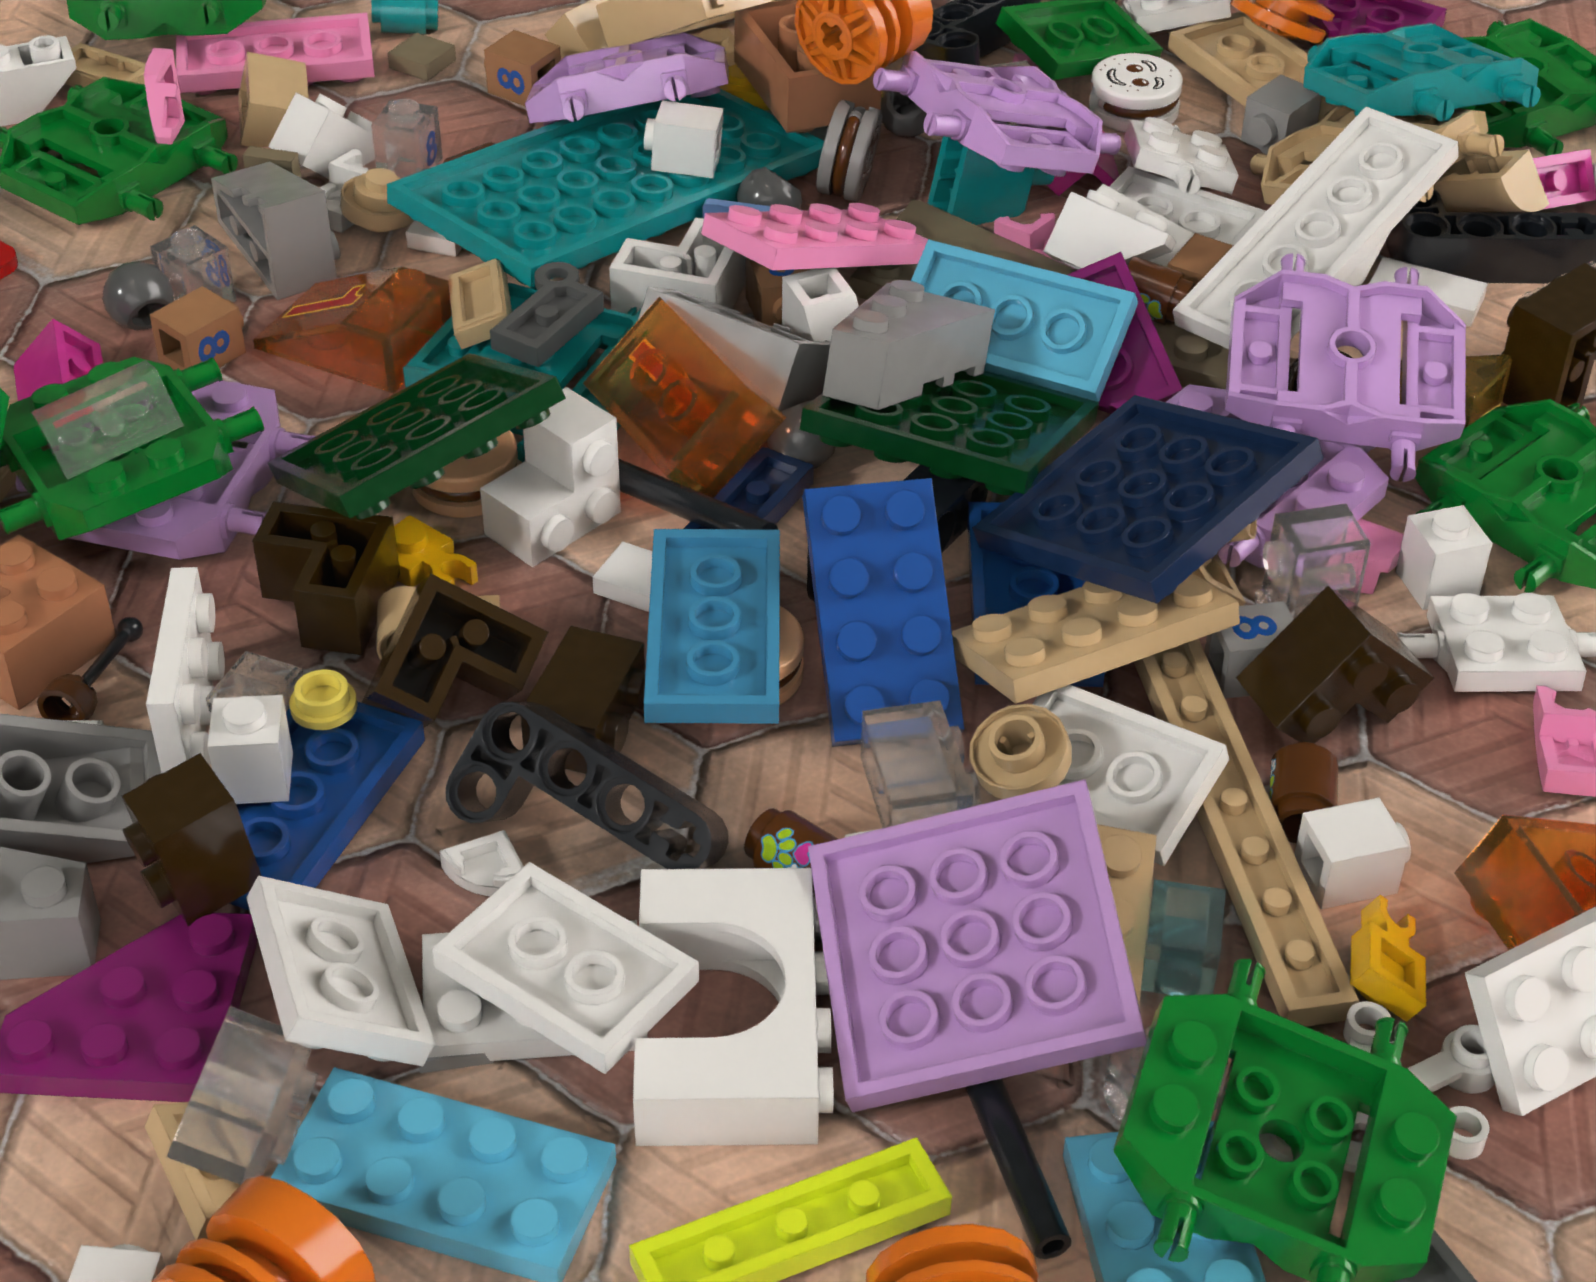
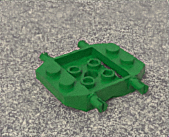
M67 0L69 18L104 40H119L162 35L198 36L228 34L263 9L267 0Z
M1532 19L1505 25L1502 21L1498 20V22L1495 21L1489 26L1487 36L1462 37L1510 58L1521 57L1539 68L1537 87L1540 89L1541 96L1534 107L1529 106V108H1526L1517 102L1506 101L1505 106L1500 102L1461 108L1485 111L1488 125L1487 134L1501 135L1504 139L1505 148L1528 146L1533 147L1544 156L1561 154L1564 144L1555 137L1596 125V56L1569 37Z
M102 77L84 88L80 85H75V88L71 87L67 94L68 101L64 106L37 113L9 129L0 126V148L2 149L0 156V188L77 225L122 215L127 211H134L154 221L155 217L159 218L161 216L163 203L152 196L201 167L209 166L223 174L234 172L238 165V159L234 154L221 150L228 138L226 119L181 100L185 122L173 144L157 143L152 130L145 84ZM54 150L62 154L64 161L47 154V152ZM82 163L92 169L97 170V174L99 177L94 176L71 164Z
M133 356L120 362L99 364L92 368L87 375L64 384L45 385L37 389L30 397L10 404L7 411L0 450V468L7 465L12 473L15 472L32 497L1 509L0 522L6 534L9 535L11 532L43 520L47 528L51 527L57 538L63 540L91 532L220 479L233 470L228 455L234 452L231 443L264 431L262 419L253 406L249 410L224 420L219 418L213 420L191 392L223 380L218 364L213 357L183 370L179 368L173 370L169 365ZM151 403H152V406H153V408H151V409H147V408L144 407V406L149 405V404H151ZM113 419L114 421L113 424L98 429L96 431L91 432L87 430L88 428H91L108 420ZM56 441L57 446L45 451H42L40 448Z
M1552 399L1494 408L1463 429L1460 439L1443 443L1419 459L1415 479L1432 503L1416 514L1464 505L1490 541L1528 562L1527 565L1518 569L1514 574L1515 584L1520 590L1526 586L1524 590L1526 593H1532L1549 578L1596 589V523L1579 536L1574 534L1580 524L1596 513V427L1589 421V411L1585 406L1579 409V403H1573L1566 408Z
M1239 959L1234 962L1233 974L1227 994L1164 996L1155 1011L1113 1149L1151 1215L1162 1219L1158 1237L1153 1246L1155 1253L1163 1258L1172 1246L1168 1260L1173 1262L1185 1261L1189 1254L1188 1249L1194 1232L1208 1239L1253 1244L1282 1270L1310 1282H1392L1414 1277L1427 1263L1457 1116L1410 1070L1402 1066L1400 1060L1405 1038L1408 1034L1407 1025L1399 1021L1393 1029L1395 1018L1383 1017L1378 1019L1375 1024V1034L1369 1053L1258 1007L1256 1003L1266 970L1261 963L1257 962L1249 974L1252 959ZM1228 1058H1231L1199 1178H1195ZM1357 1111L1368 1115V1120L1339 1238L1330 1234L1329 1230ZM1268 1133L1282 1138L1291 1148L1293 1161L1283 1162L1269 1156L1260 1143L1259 1135Z

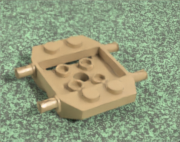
M1339 105L1330 112L1323 114L1319 123L1296 131L1269 147L1267 155L1257 153V155L1252 157L1250 162L1252 173L1263 175L1261 189L1265 204L1273 205L1356 117L1353 109ZM1456 108L1452 117L1447 121L1443 120V122L1429 115L1392 116L1458 141L1459 158L1452 165L1467 156L1475 154L1496 158L1504 150V139L1501 135L1487 134L1488 125L1485 111ZM1434 186L1419 200L1420 202H1426V199H1431Z

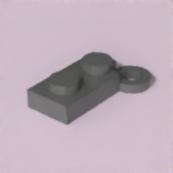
M547 263L536 270L535 287L538 291L490 330L492 350L539 367L604 311L603 292L579 283V271L575 266L568 263ZM552 278H564L560 281L550 280Z

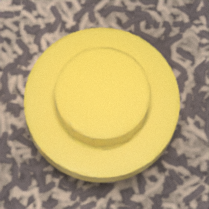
M327 669L311 671L299 678L294 686V691L289 700L291 716L296 723L308 729L330 730L349 721L357 710L356 692L339 672Z

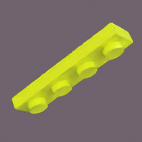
M916 1137L629 1245L630 1264L639 1282H778L951 1214L952 1195Z

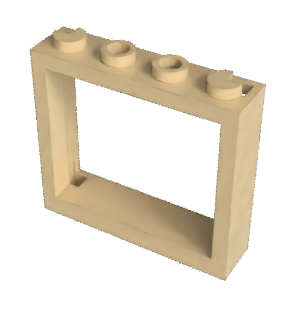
M607 0L595 6L609 48L682 33L734 19L735 12L781 0Z

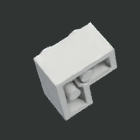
M701 218L694 219L679 247L626 238L609 267L611 310L627 314L632 307H637L638 312L642 308L648 287L674 289L733 309L746 284L745 256L702 235L704 219Z
M568 387L562 389L566 399L548 408L551 414L546 420L533 427L523 429L525 462L480 488L484 535L531 567L536 566L556 552L563 550L572 542L601 524L606 523L621 512L617 419Z

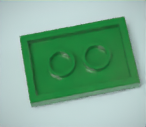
M1055 0L1002 7L996 24L1011 38L1013 45L1021 49L1052 80L1092 75L1093 69L1100 61L1114 55L1140 53L1160 58L1163 48L1113 0Z

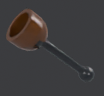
M126 617L118 623V634L82 677L80 675L66 674L57 677L44 689L37 700L38 710L43 718L53 720H89L98 703L96 691L91 685L127 642L136 641L141 637L143 626L137 618ZM62 698H65L71 705L68 706Z

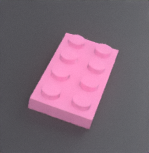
M367 13L243 22L228 34L176 35V72L180 93L193 92L199 95H207L217 90L240 88L247 52L306 63L308 86L320 81L339 80L352 83L363 78L375 77Z
M815 203L811 204L810 209L805 211L787 205L773 204L770 206L769 211L763 212L747 206L732 205L729 207L728 212L705 213L701 232L702 235L771 270L918 264L928 239L915 233V225L905 221L879 217L880 210L878 208L863 203H850L847 210Z

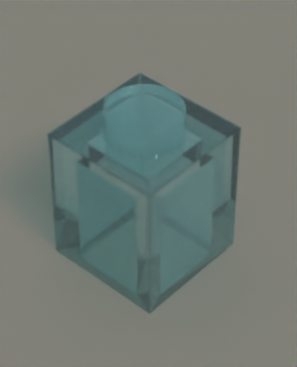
M1154 879L1148 916L1141 991L1167 994L1169 996L1213 994L1221 954L1226 889Z

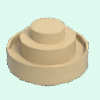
M384 168L370 169L366 173L345 182L341 189L340 208L342 215L351 223L366 230L389 232L405 228L414 221L410 216L387 203V184L401 179L391 170Z
M1032 704L1011 705L992 713L977 727L970 742V762L981 786L994 797L1006 799L1057 786L1065 778L1072 763V745L1060 718L1047 708Z

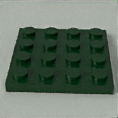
M469 353L268 462V465L278 484L345 517L352 518L355 516L356 519H365L386 509L391 503L389 497L410 486L411 489H418L437 481L445 474L443 467L463 456L465 459H472L489 452L498 444L496 437L516 427L522 430L543 422L551 414L548 408L565 400L566 397L556 376Z
M960 371L955 373L954 382L951 385L940 387L935 385L936 380L923 384L922 395L880 410L822 396V393L803 407L800 430L819 435V440L830 446L849 447L854 445L874 451V456L882 461L891 463L909 461L927 466L932 474L941 478L959 479L965 477L985 483V487L989 491L997 494L1013 495L1015 492L1025 494L1038 473L1072 447L1095 424L1099 402L987 371L974 377L966 374L967 372Z

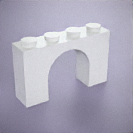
M811 868L641 869L639 927L699 961V970H724L750 977L766 987L779 1003L773 1012L762 1022L748 1030L733 1035L694 1038H635L633 1085L635 1146L818 1144L819 1113H833L834 1091L833 1067H818V1053H831V1009L816 1008V995H829L824 952L814 951V940H822L816 898L813 897Z

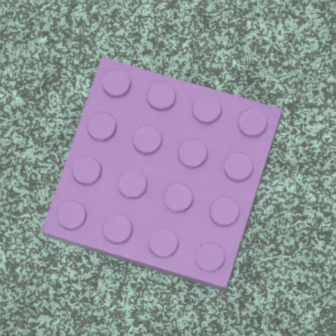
M1086 779L808 846L844 1095L852 1113L1145 1046L1147 1038Z

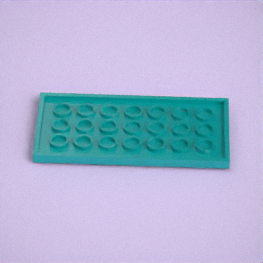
M720 89L719 93L693 98L691 95H686L681 100L675 98V101H671L724 108L721 153L713 178L651 170L652 150L644 149V134L647 119H655L662 102L660 100L585 115L578 121L577 118H574V121L560 120L387 184V203L407 214L411 219L441 234L448 241L454 242L480 257L482 261L487 262L496 258L501 262L505 273L517 279L521 284L533 287L535 286V272L544 264L564 262L575 266L577 269H581L593 261L613 253H618L626 238L644 241L651 237L663 235L670 229L689 221H694L695 218H702L703 205L708 198L737 202L736 195L742 180L754 169L765 166L787 181L808 174V172L817 169L819 166L824 141L809 133H787L774 115Z

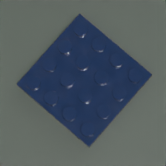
M1134 395L1038 473L1025 494L1015 492L973 526L972 529L979 548L1158 604L1163 598L1173 593L1177 586L1202 564L1213 558L1225 544L1248 524L1258 519L1260 514L1286 491L1297 485L1301 478L1324 458L1319 440L1316 437Z

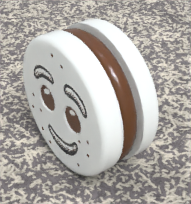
M1126 53L1108 57L1100 61L1093 69L1091 80L1093 86L1090 93L1089 109L1103 120L1102 125L1117 131L1126 132L1130 119L1144 122L1147 117H1153L1169 123H1173L1177 119L1180 107L1179 96L1182 91L1183 80L1180 71L1170 62L1152 55Z

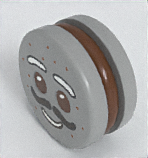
M840 100L829 123L819 161L816 188L819 193L826 195L834 193V195L844 196L845 200L852 202L860 200L869 179L882 125V111L880 109L869 107V110H866L861 106L855 108V103L847 100Z

